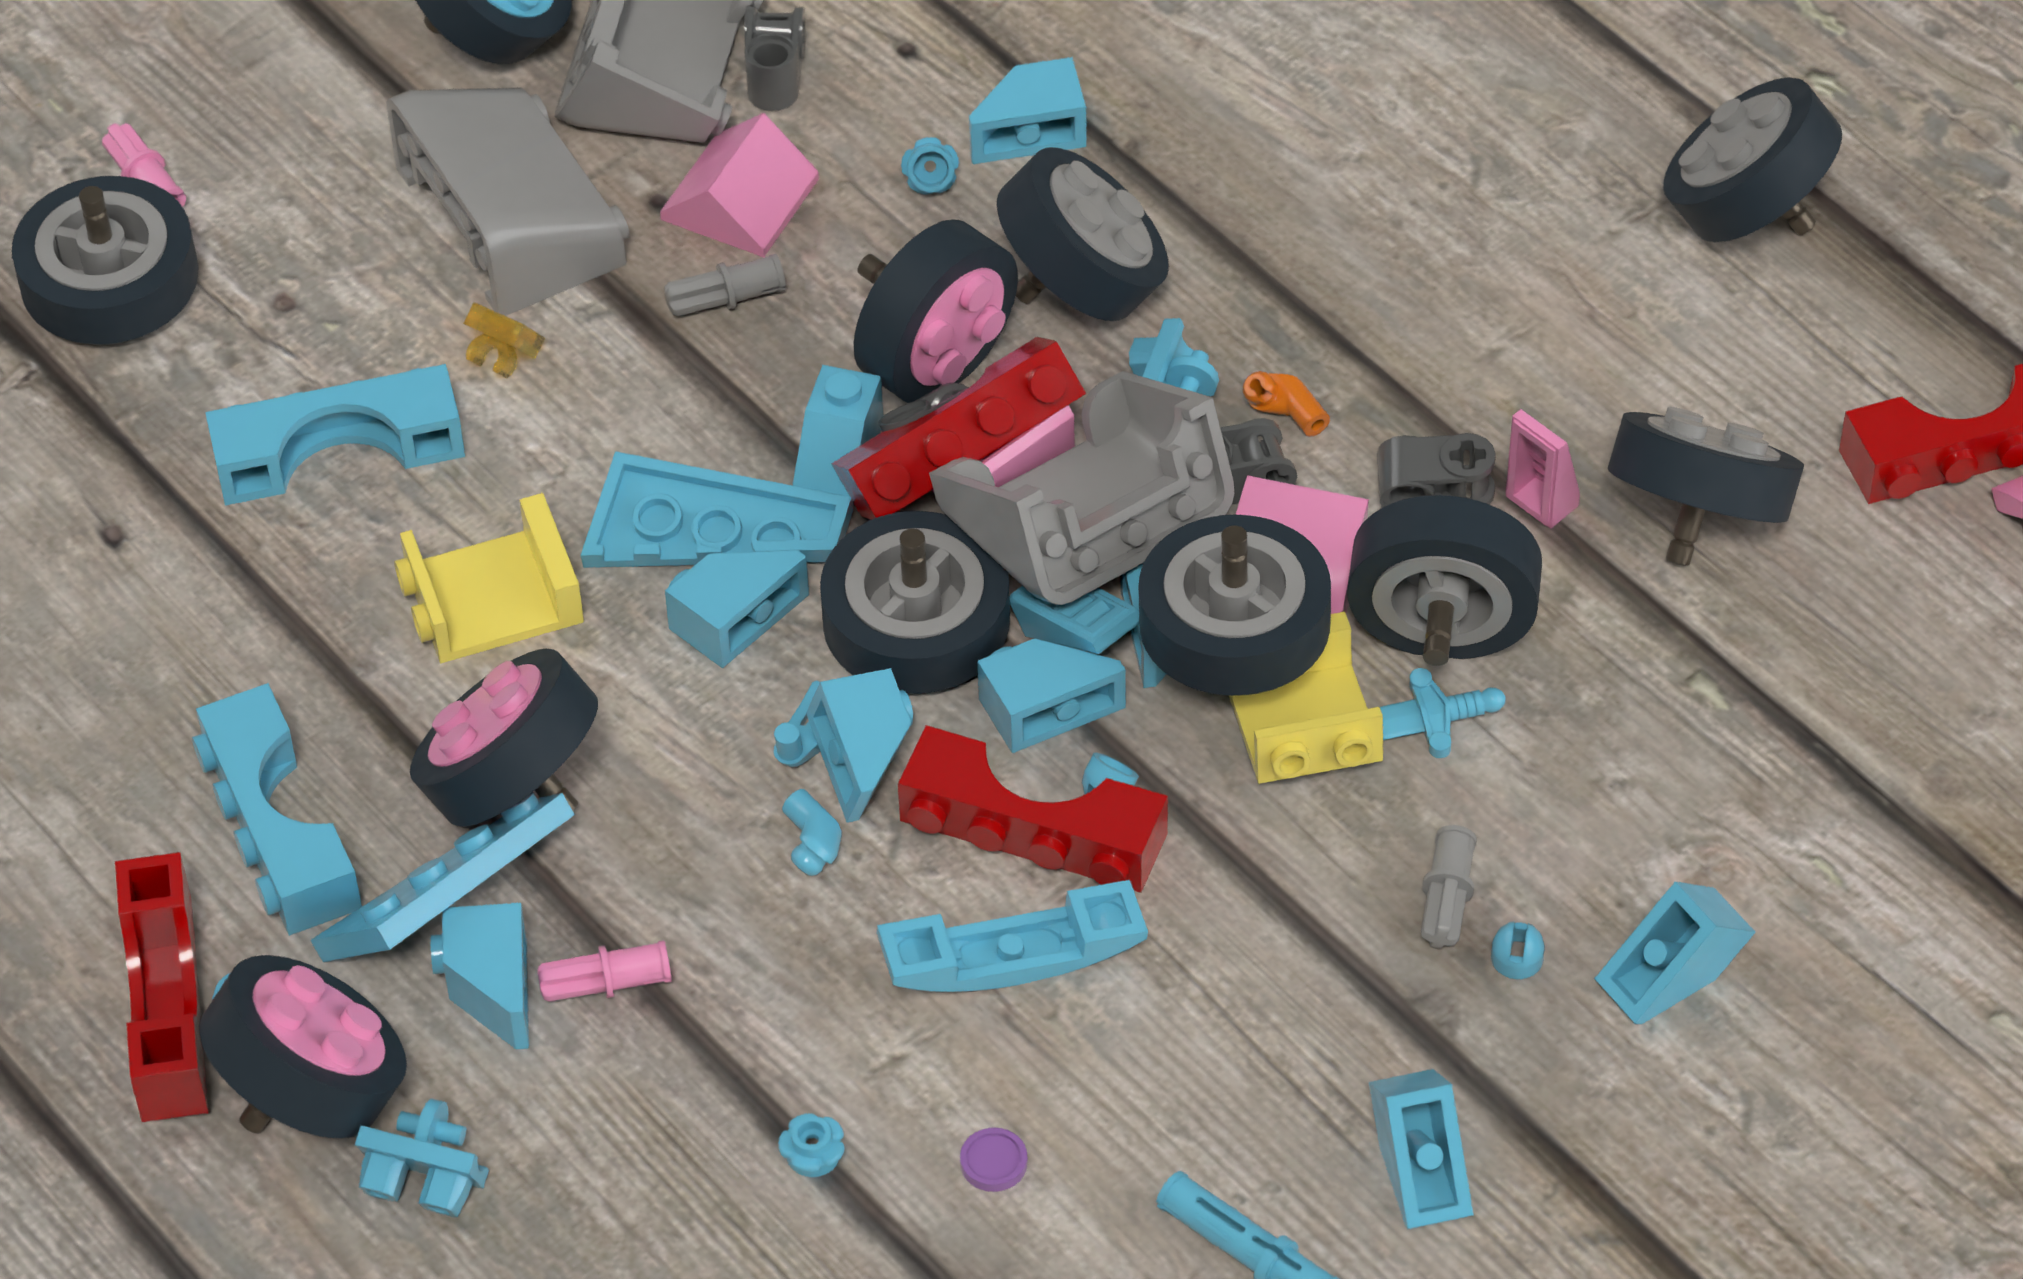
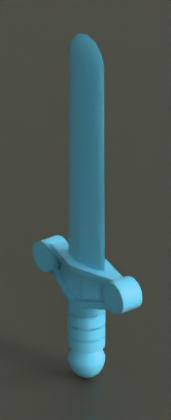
M1425 668L1414 669L1410 674L1409 683L1414 699L1380 707L1383 715V740L1424 732L1430 754L1435 758H1445L1451 752L1450 722L1484 715L1485 711L1493 713L1500 710L1506 701L1505 694L1497 688H1486L1482 692L1475 690L1446 697L1432 680L1430 671Z

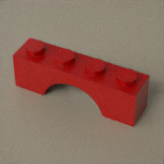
M1035 337L988 366L979 380L945 405L913 422L878 434L831 464L849 496L852 497V501L860 515L872 520L895 513L931 491L933 486L929 473L962 457L981 460L1084 396L1086 392L1057 341Z
M2023 364L2014 366L2009 396L2006 401L1995 410L1978 417L1966 419L1939 417L1917 408L1902 396L1845 411L1839 452L1867 503L1872 504L1890 498L1901 499L1923 489L1945 483H1960L1978 474L2004 467L2015 468L2023 465Z
M928 725L925 726L898 782L900 821L911 824L922 832L948 835L971 842L976 847L985 851H1001L1032 860L1035 864L1046 869H1062L1089 877L1101 885L1130 880L1133 890L1139 893L1143 891L1168 834L1167 795L1106 778L1092 791L1072 800L1062 802L1029 800L1012 793L995 778L987 761L986 742Z
M181 852L115 861L118 914L124 942L131 1004V1022L126 1023L129 1070L141 1121L149 1122L209 1113L204 1049L199 1034L201 1011L192 900Z

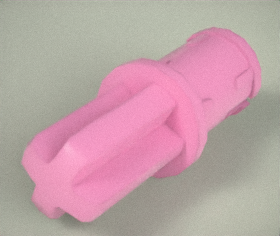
M114 123L107 128L109 133L102 138V144L122 170L121 176L153 183L170 193L183 207L186 195L164 169L165 161L162 155L156 150L149 149L130 124L126 123L119 126L117 123Z
M664 940L654 944L608 952L605 945L598 946L599 953L542 963L538 966L537 973L540 992L546 1001L606 992V997L612 998L614 997V990L660 982H671V972Z

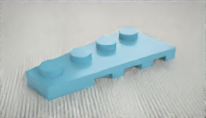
M615 451L580 556L583 568L696 565L705 556L713 553L798 550L806 556L807 562H826L833 548L846 535L854 510L852 497Z
M533 792L517 804L502 812L500 819L489 826L487 824L465 833L454 842L455 847L439 858L416 868L406 879L312 938L310 941L322 962L392 949L573 817L575 814L564 794L559 793L536 798Z

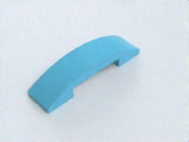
M1130 880L1067 891L1065 907L945 928L941 914L877 925L876 933L893 986L923 991L960 992L1016 986L1063 975L1090 966L1146 940L1148 929Z

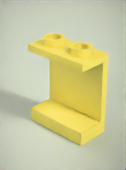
M543 493L519 499L524 531L422 559L412 530L400 533L404 558L394 561L398 582L404 597L415 594L418 605L412 606L411 612L421 643L432 640L440 664L584 623L579 582Z
M1345 612L1331 614L1330 634L1325 649L1319 659L1303 675L1284 686L1270 691L1251 695H1229L1258 784L1383 761V715L1380 707L1367 709L1352 667L1351 627Z

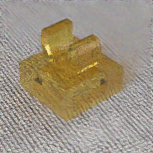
M473 302L463 323L481 334L469 344L466 351V359L481 367L486 355L491 350L497 349L498 359L492 371L506 379L512 375L517 366L516 351L536 359L545 340V337L526 325Z

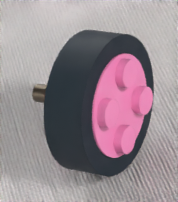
M955 219L938 222L917 234L900 249L888 264L873 254L866 255L859 263L857 272L874 285L864 302L855 329L853 350L856 364L863 373L880 376L882 386L906 403L916 401L941 385L950 382H962L975 371L988 355L1009 318L1018 286V268L1013 255L971 225Z
M538 649L523 654L511 661L503 662L435 717L432 728L420 743L412 759L410 777L445 818L455 826H470L493 818L517 804L533 791L540 798L563 793L571 809L574 811L578 801L566 787H562V783L554 773L576 750L591 728L598 710V698L563 656L554 649Z
M259 955L239 962L205 1010L199 1024L200 1040L211 1064L225 1082L249 1103L240 1115L239 1121L245 1129L253 1133H261L269 1120L273 1118L293 1129L315 1136L337 1139L357 1136L360 1126L369 1128L372 1126L406 1075L407 1059L398 1035L386 1018L366 998L335 976L310 964L287 957Z

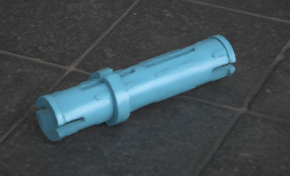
M1178 1171L1168 1178L1158 1194L1156 1203H1158L1157 1207L1160 1210L1168 1212L1207 1239L1211 1244L1254 1272V1279H1340L1332 1276L1298 1252L1299 1246L1295 1241L1286 1235H1281L1278 1238L1240 1213L1236 1208L1228 1205L1190 1179L1183 1171Z

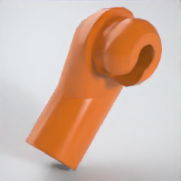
M1258 371L1248 375L1244 381L1243 394L1249 405L1255 410L1291 416L1307 436L1318 435L1328 426L1330 416L1304 383L1296 376Z

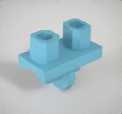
M1181 318L1164 319L1158 337L1134 338L1129 351V365L1135 375L1212 397L1219 383L1218 372L1208 363L1209 356L1207 353L1201 350L1194 351L1185 343L1182 337L1184 324Z
M429 1099L426 1102L421 1115L405 1111L400 1112L396 1129L414 1134L415 1139L360 1126L355 1146L365 1155L359 1182V1188L365 1194L398 1202L408 1170L423 1173L427 1177L418 1203L424 1209L454 1218L458 1217L469 1195L471 1186L484 1189L489 1169L478 1165V1157L475 1154L441 1146L442 1142L461 1146L465 1140L466 1127L447 1122V1102L436 1099Z

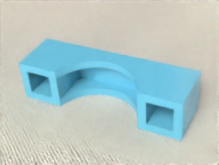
M446 364L428 368H417L408 372L368 380H357L348 384L308 392H298L288 396L248 404H238L228 408L205 412L225 506L285 494L292 474L304 460L316 452L336 445L365 444L377 447L395 457L405 469L465 457L460 418Z
M269 683L196 708L201 734L192 737L195 753L203 772L207 773L215 770L219 778V782L212 784L224 819L236 817L241 829L235 830L233 833L245 866L250 867L257 864L262 877L255 879V884L266 914L269 916L278 912L290 936L353 913L361 908L355 870L333 823L312 824L295 821L280 814L269 804L270 797L277 785L297 768L290 729Z

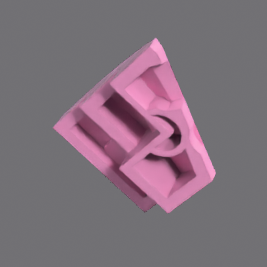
M1247 476L1236 515H1251L1271 519L1296 530L1306 537L1318 549L1328 566L1331 579V614L1347 613L1349 606L1347 589L1353 543L1358 529L1367 519L1369 499Z

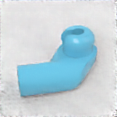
M799 789L786 799L782 807L783 813L801 830L800 840L802 842L793 849L791 860L807 875L816 876L822 871L826 862L832 864L837 857L842 830L838 822L805 789Z

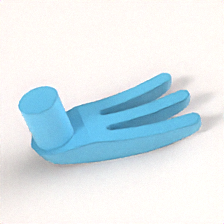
M820 681L812 682L789 722L778 725L774 731L776 742L773 750L774 757L783 765L789 767L800 766L820 752L810 722L808 721L804 725L808 719L806 712Z

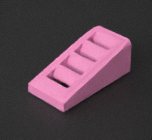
M1520 409L1512 416L1506 497L1546 527L1553 528L1579 506L1580 501L1579 487L1568 444Z

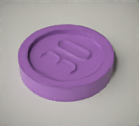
M985 1128L973 1133L964 1142L960 1151V1167L963 1176L972 1186L983 1191L999 1192L1007 1190L1020 1182L1027 1170L1028 1162L1025 1144L1015 1133L1003 1128Z

